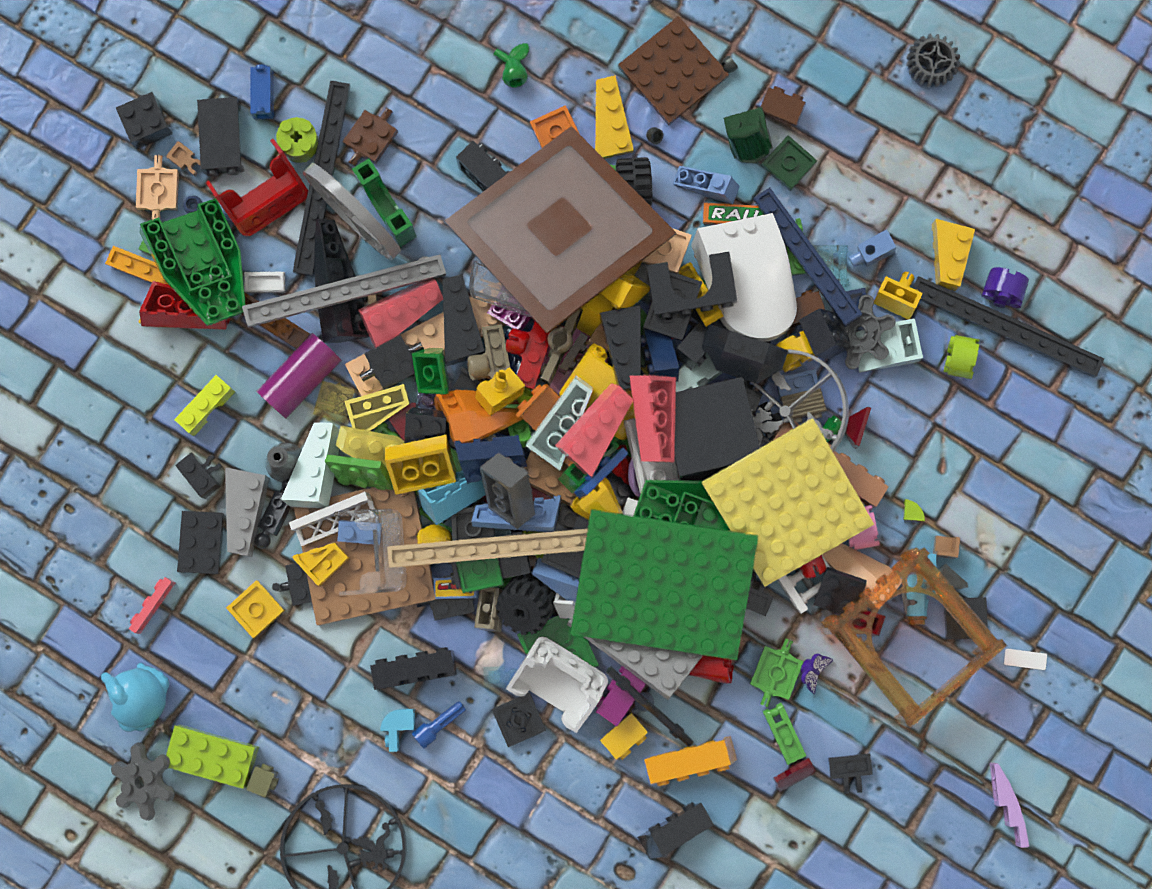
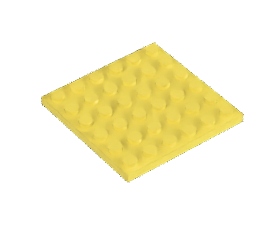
M813 418L702 482L731 531L759 536L753 568L764 587L874 525Z

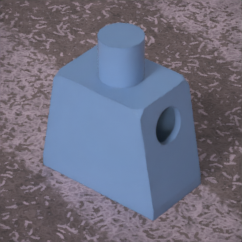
M886 229L857 246L858 252L849 256V260L853 267L865 263L866 267L893 255L896 252V246ZM872 250L874 254L868 255L866 251Z

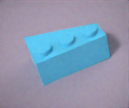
M462 470L456 472L455 483L418 490L423 510L436 525L486 495L483 480L467 484Z

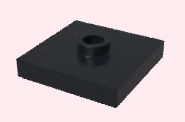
M986 597L944 598L946 640L988 639Z

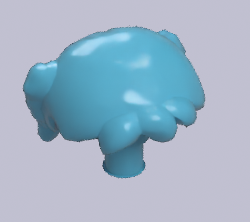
M139 663L137 668L124 671L115 677L107 672L101 675V680L105 683L109 699L113 705L111 715L118 721L122 730L127 732L134 730L144 731L146 728L154 725V722L165 708L166 692L169 688V679L156 668Z

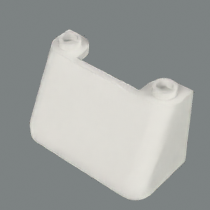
M539 637L509 682L506 690L521 697L525 696L528 691L536 694L563 711L564 713L561 718L563 724L577 733L598 704L608 684V679L603 672L546 637Z

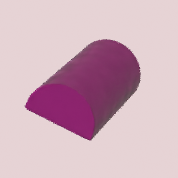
M311 333L256 392L287 419L342 360L314 333Z

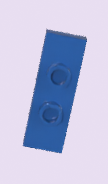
M621 448L616 450L610 457H604L598 465L600 467L594 472L592 477L586 475L584 477L586 481L574 492L578 498L588 495L628 455V452Z

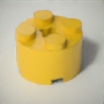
M804 331L799 332L800 335L798 337L792 335L775 345L783 349L798 350L815 356ZM787 354L782 370L785 373L790 370H796L802 366L801 363L810 362L814 359L803 355Z

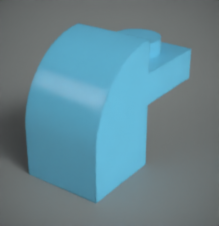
M415 708L394 710L383 719L380 731H389V735H385V747H389V752L399 751V730L416 729Z

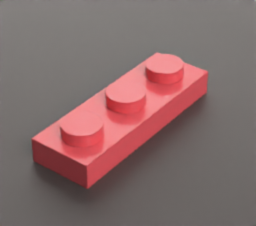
M164 577V579H160L156 583L153 595L151 597L148 596L144 600L141 612L139 614L136 613L131 619L130 623L132 625L129 627L131 631L141 634L176 582Z

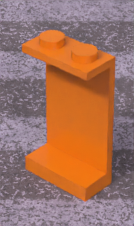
M539 384L531 392L532 398L529 401L525 399L517 407L519 411L515 415L518 418L522 417L534 430L538 428L560 398L548 384L543 386ZM565 456L564 462L570 466L572 462Z

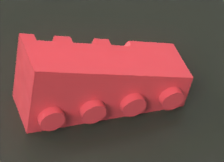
M630 376L641 461L674 462L676 377Z

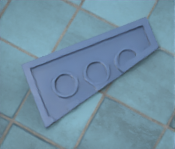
M561 495L553 496L554 499L544 500L543 497L535 498V515L518 529L488 508V504L476 505L471 521L472 526L555 532L561 506Z

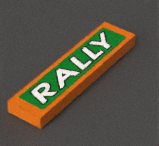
M704 203L703 224L717 225L764 215L758 206L720 203Z

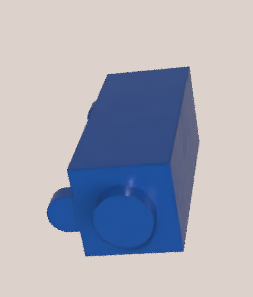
M264 64L250 67V113L254 119H274V73L271 67Z

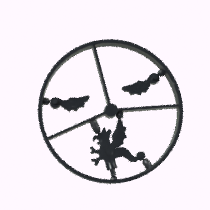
M354 784L327 786L304 798L288 817L280 840L281 864L293 889H300L291 876L286 857L337 850L340 854L344 855L353 889L358 888L351 867L358 866L361 862H363L364 867H367V862L371 863V861H374L375 866L372 867V870H378L379 863H382L383 870H385V867L388 868L389 865L384 862V859L393 858L394 855L400 853L402 858L398 872L387 888L391 889L402 872L407 850L405 830L393 806L377 792ZM345 788L342 842L334 848L285 854L287 831L293 817L301 806L310 798L317 801L315 807L321 813L320 821L323 825V833L326 835L328 830L332 828L331 822L333 819L331 818V813L324 809L325 802L319 800L317 794L330 789ZM349 788L358 789L373 795L394 816L388 823L384 822L382 824V829L386 831L376 840V845L369 837L364 838L360 836L358 839L355 838L353 840L350 837H346ZM396 823L399 826L402 838V850L394 851L393 848L385 849L384 841L390 836L389 827ZM351 842L365 850L369 849L372 851L359 850L361 854L357 855V857L361 858V860L349 861L347 854L350 849L349 843ZM328 865L327 883L329 884V889H336L339 885L338 880L340 877L337 875V870Z

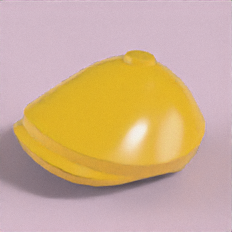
M436 524L419 530L417 534V544L453 541L450 531Z

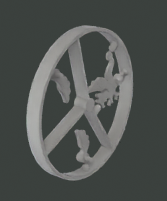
M311 163L303 171L307 181L325 202L375 250L391 261L401 252L398 244L375 217L330 174L314 163Z
M788 350L787 354L803 355L816 360L830 373L790 406H782L760 385L751 382L770 399L764 408L765 410L758 408L760 413H757L755 417L752 415L759 446L763 440L762 431L773 433L775 430H779L783 423L789 422L793 429L797 426L792 418L793 409L833 377L839 387L843 402V417L838 435H834L831 430L824 429L810 412H807L808 420L814 419L825 438L834 441L830 447L832 452H834L842 441L849 418V404L844 385L836 372L821 359L806 352ZM780 372L773 374L772 380L775 381L776 386H779L781 390L791 391V387ZM776 404L780 408V415L785 418L782 421H767L765 424H762L766 420H772L770 416L772 413L767 411Z

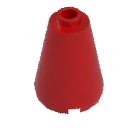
M703 655L689 675L725 684L732 683V659Z

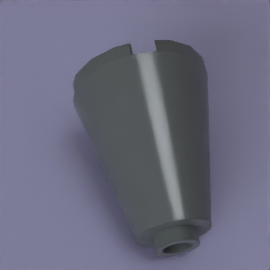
M289 442L273 446L265 459V467L268 474L279 482L290 479L302 450L297 445Z

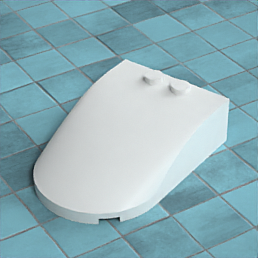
M773 213L698 228L691 247L708 291L712 284L709 255L730 252L737 303H733L734 307L722 309L721 305L718 306L724 316L720 318L724 326L729 331L763 342L777 339L786 333L795 319L797 302L787 251Z

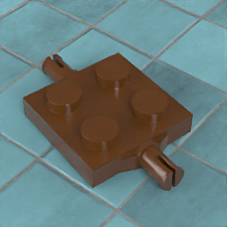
M386 107L381 116L373 115L367 110L363 111L342 141L354 151V155L348 161L349 164L356 167L361 157L369 158L377 164L398 133V130L387 122L393 113L391 109Z

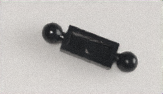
M289 479L282 482V493L275 490L257 526L263 529V532L257 534L254 539L255 545L260 549H265L270 545V534L278 535L291 509L289 505L281 500Z

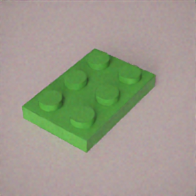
M327 454L324 462L339 483L343 485H358L363 488L368 486L379 490H394L389 472L382 461Z

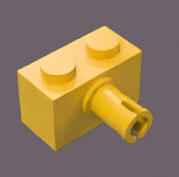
M903 272L899 282L886 276L874 299V304L909 320L923 294L910 287L915 278L914 275L910 274L907 280L909 272Z
M509 367L506 370L496 372L494 377L488 382H481L477 386L475 398L491 416L522 396L525 385Z

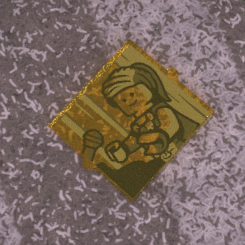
M322 381L313 415L326 418L328 421L334 420L345 424L348 416L345 401L353 399L355 389L341 386L340 383L333 384Z

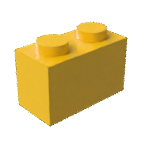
M630 713L618 726H615L602 737L600 741L616 760L619 757L623 760L631 753L629 748L635 743L639 746L647 739L645 735L648 732L635 716Z

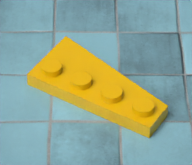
M615 75L596 80L595 150L604 159L634 152Z

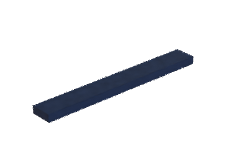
M769 187L755 196L753 201L764 215L773 213L785 245L843 325L846 327L863 315L772 189Z

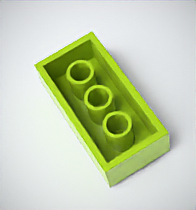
M175 725L166 753L170 759V766L168 768L244 789L247 788L259 746L184 725Z

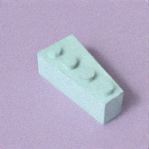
M576 375L527 441L526 446L559 470L562 467L565 455L555 445L583 415L593 387Z
M333 423L313 424L281 498L290 507L323 509L329 506L334 474L324 461L327 454L338 456L339 452L336 442L340 429Z

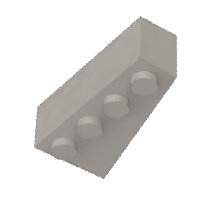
M225 467L227 552L252 557L255 546L254 539L258 533L259 527L257 526L261 519L270 478L266 475Z

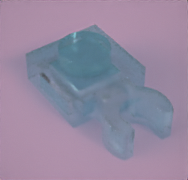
M504 666L483 667L484 688L505 687V681L510 682L511 674L518 669H511L505 672Z

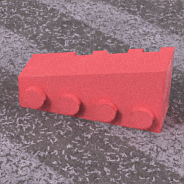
M430 279L411 285L358 311L373 346L377 347L407 329L441 302L443 296L437 281Z
M611 383L555 446L584 474L592 477L633 399L619 385Z

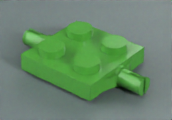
M786 638L781 650H774L764 646L750 681V685L764 692L760 704L765 707L769 706L772 696H779L789 700L804 662L794 658L789 653L793 641Z

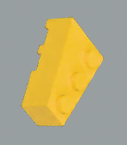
M935 219L931 224L935 256L936 284L956 291L961 286L975 229Z

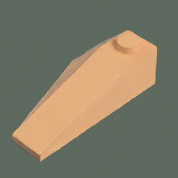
M843 543L822 554L831 568L867 580L861 598L874 610L879 609L903 582L889 566Z

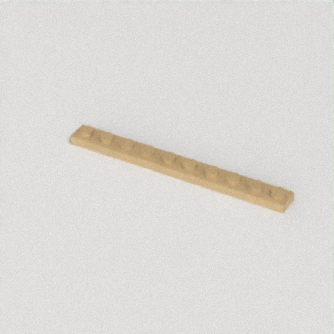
M587 529L388 546V563L390 568L583 551Z

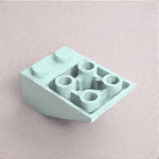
M915 319L898 321L892 329L884 331L881 334L880 340L888 348V356L883 360H879L872 353H865L861 357L858 370L859 373L917 363L923 359ZM865 330L856 332L858 338L866 334Z

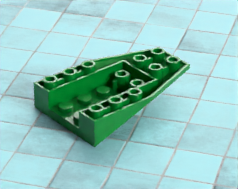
M216 198L197 204V211L165 222H161L158 217L140 223V235L163 279L207 326L244 313L242 306H245L241 251Z
M645 480L633 514L634 516L731 531L705 489L703 481Z

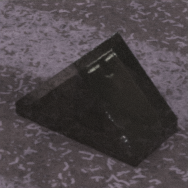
M945 563L922 586V591L968 588V583Z

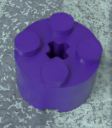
M992 268L988 274L982 297L994 301L993 305L996 307L1004 308L1005 305L1014 308H1021L1029 278L1017 271L1015 275L1011 274L1007 268Z

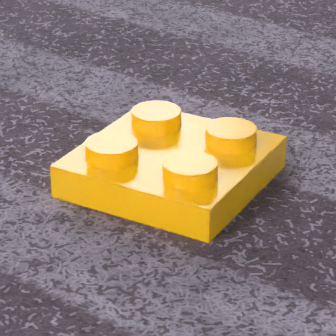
M258 580L226 607L252 638H256L285 611Z

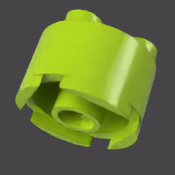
M300 117L284 120L280 123L276 134L277 144L290 161L304 163L316 155L319 137L310 121Z
M959 335L951 336L947 353L951 355H947L943 372L951 376L972 379L980 339Z

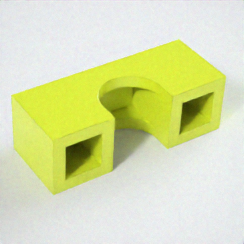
M215 375L174 420L189 434L195 436L208 422L207 417L216 407L223 406L235 391L220 377Z

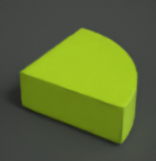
M904 500L903 520L924 522L925 517L921 507L914 501Z

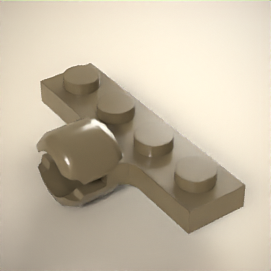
M579 309L566 319L567 322L564 328H554L548 335V344L551 348L548 354L550 359L548 364L543 365L540 372L542 381L548 385H551L564 354L573 346L572 336L582 315V309Z
M502 324L482 327L486 352L469 356L467 360L468 372L472 380L485 378L491 380L496 372L510 367Z

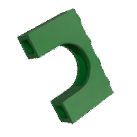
M368 158L352 168L359 185L399 247L415 239L417 235L412 223L403 209H399L371 160Z

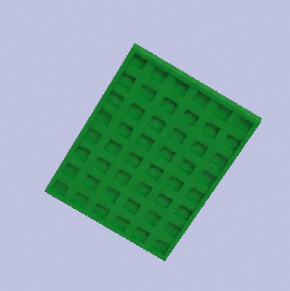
M591 509L570 635L737 660L759 536Z

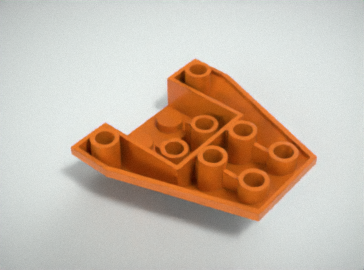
M453 390L449 391L448 394H436L433 400L436 410L443 411L449 422L450 437L453 442L460 440L461 444L473 443V439L482 440L523 420L522 417L518 418L515 415L519 411L517 408H502L490 416L476 400V391ZM516 400L515 402H511L510 404H520V403H518V401Z

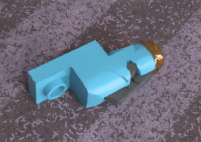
M936 554L924 555V559H921V570L924 571V574L908 575L906 585L900 588L908 625H925L929 602L927 596L937 595Z

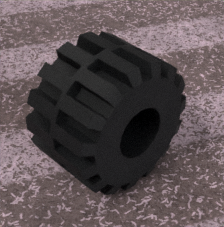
M649 158L617 159L616 172L652 206V173Z
M532 573L513 577L497 599L496 610H499L497 615L499 619L504 620L503 624L506 627L510 626L512 628L511 631L515 633L521 631V635H527L528 632L531 635L536 634L538 630L541 631L555 610L553 602L556 592L538 578L533 577Z

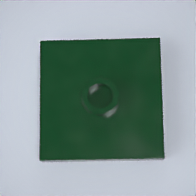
M787 135L763 161L761 166L787 189L792 191L818 160Z

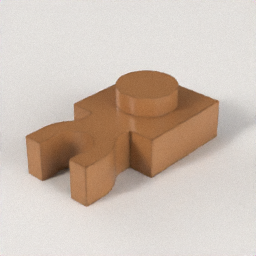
M178 141L166 157L182 170L187 166L192 175L196 176L198 174L193 170V166H200V160L193 159L195 154Z

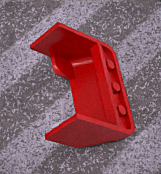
M273 138L270 142L279 154L270 163V170L274 176L244 196L240 197L234 190H226L219 195L211 182H206L217 201L239 232L244 236H252L305 201L308 195L307 187Z

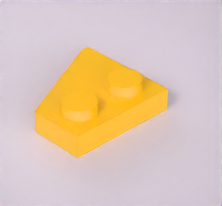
M332 543L308 552L296 554L292 558L317 586H321L349 559V556L337 543Z

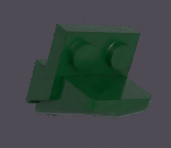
M762 107L723 117L729 146L734 159L737 158L740 162L758 163L769 154L770 149H773Z

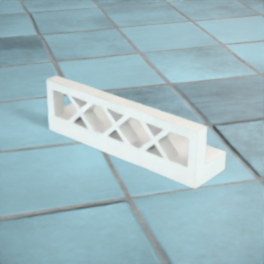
M363 492L293 520L289 524L291 530L296 531L301 546H305L337 533L338 527L336 528V525L339 524V518L344 512L353 514L350 521L365 522L378 515L370 493ZM368 503L371 514L366 516L357 514L360 506ZM326 519L334 522L331 530L327 532L320 529L322 522ZM306 527L315 529L312 538L305 540L301 529Z

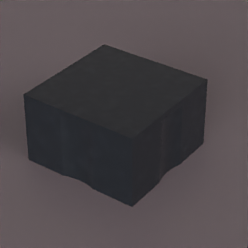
M743 377L676 392L674 459L679 481L708 479L760 449Z

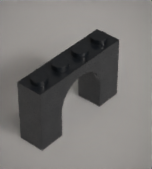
M730 252L709 255L712 284L704 296L694 300L684 299L673 290L668 262L647 265L655 316H660V319L672 317V313L680 312V315L692 314V310L701 309V312L713 310V306L721 305L722 309L734 307L733 303H737V295Z

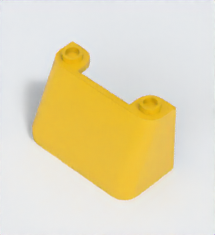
M595 343L589 347L559 392L561 396L576 375L592 386L593 391L584 413L611 383L617 385L613 367L605 362L607 353L603 347ZM632 390L625 391L632 398ZM633 401L614 435L618 439H627L624 421L635 418Z

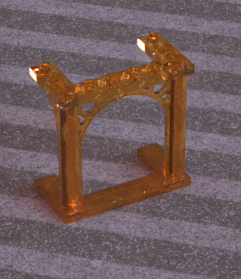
M915 547L903 552L899 556L901 560L891 567L892 572L888 576L885 574L880 576L875 581L876 586L871 590L868 587L859 594L861 598L855 603L851 601L843 607L845 612L841 615L827 616L821 621L822 626L819 628L824 635H833L846 648L897 709L899 714L894 717L897 723L910 728L1007 647V644L1002 639H996L927 557L930 553L925 547ZM910 572H914L917 575V584L914 587H909L907 584V576ZM902 577L903 587L898 590L895 588V584L898 585ZM923 578L926 580L925 584L929 586L927 589L921 587ZM907 592L923 593L938 600L978 646L972 651L976 657L919 705H917L882 663L872 643V625L878 610L892 597ZM882 594L885 596L884 601L880 600V595ZM867 607H869L872 611L871 614L868 616L860 613L867 611ZM856 618H863L867 622V627L856 629L852 622ZM865 633L867 638L863 642L861 636L858 638L856 634Z

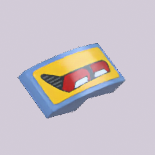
M434 578L435 599L478 598V590L462 594L461 588L456 589V585H452L451 578Z

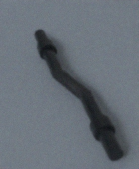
M609 667L606 670V673L616 682V685L622 691L625 690L640 705L654 715L669 729V733L674 738H679L687 747L693 744V740L684 733V729L679 724L672 722L661 710L636 690L626 676H621L613 667Z

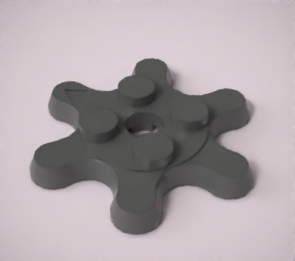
M863 295L859 299L858 308L863 314L860 318L846 327L842 322L840 324L842 330L847 333L850 342H848L850 349L846 350L847 357L845 360V364L849 369L858 368L861 357L865 353H872L879 360L885 359L889 353L888 348L881 343L880 338L884 331L890 330L895 326L896 321L889 314L883 317L874 316L872 312L874 299L870 295ZM859 327H863L866 332L861 338H858L856 335V330Z
M137 742L130 749L131 763L127 765L119 761L111 767L112 774L122 781L121 794L117 796L116 804L118 807L127 808L132 802H135L139 807L140 817L143 820L150 821L155 816V800L160 798L163 801L169 802L175 796L174 789L166 785L162 779L163 772L170 766V759L167 755L161 754L154 761L149 760L146 756L144 744ZM142 777L144 781L143 787L140 785V782L138 780V778Z

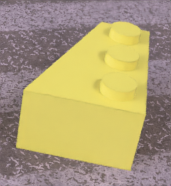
M405 384L345 401L352 428L372 431L410 404Z
M340 426L336 446L351 457L382 461L386 468L385 447L404 444V441L398 436Z

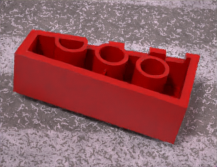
M156 281L152 282L139 310L141 326L226 330L231 319L228 318L207 326L169 284Z

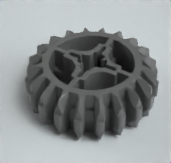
M931 33L928 34L927 39L921 36L920 41L915 40L914 46L909 48L910 53L906 56L909 60L906 63V67H911L908 71L909 74L915 73L913 80L919 78L921 79L920 85L925 81L927 82V87H930L932 83L935 87H938L940 83L945 85L947 80L951 81L954 78L953 75L957 74V68L960 66V62L957 61L960 59V54H955L958 51V47H951L953 41L947 43V36L940 39L939 34H936L935 38H933ZM926 48H932L931 52L929 53H919L920 51ZM933 54H934L933 59H934V62H935L934 66H933V62H932L933 60L931 59L932 56H933ZM937 68H947L944 72L934 73Z

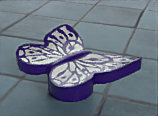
M816 653L811 659H806L802 664L801 680L811 693L815 694L818 675L833 661L832 658Z

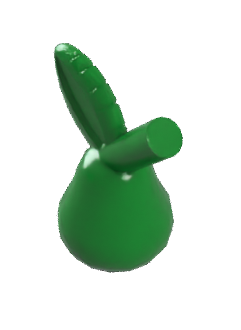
M528 43L515 46L509 55L499 49L494 51V56L506 63L502 79L508 87H521L528 79V73L520 62L529 52Z

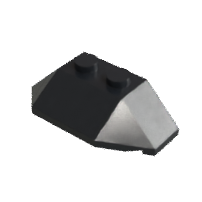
M709 325L703 343L717 371L738 378L743 377L744 380L757 383L781 371L788 350L713 325Z

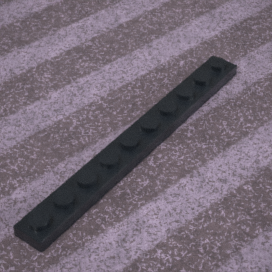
M330 80L314 164L333 177L351 86L349 83ZM311 184L309 185L292 272L313 277L316 220L325 219L328 204Z
M920 276L916 278L912 287L923 293L920 301L1093 378L1097 377L1105 359Z

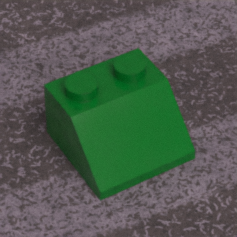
M427 348L412 353L418 393L448 394L450 387L443 348Z

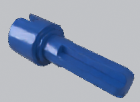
M458 701L430 724L423 723L411 734L424 749L437 739L436 734L465 712L466 709Z

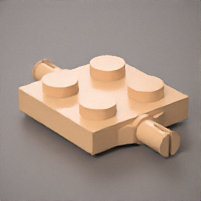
M160 155L154 156V167L137 169L136 209L152 211V219L160 218V212L178 209L179 171L177 169L163 168V156Z

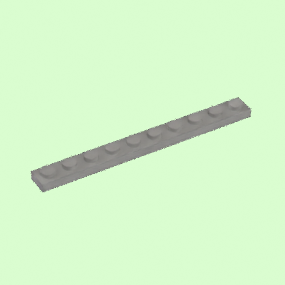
M436 255L242 306L249 328L446 276L441 255Z

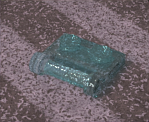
M813 245L833 274V253H838L839 279L837 280L843 287L849 286L846 259L848 246Z

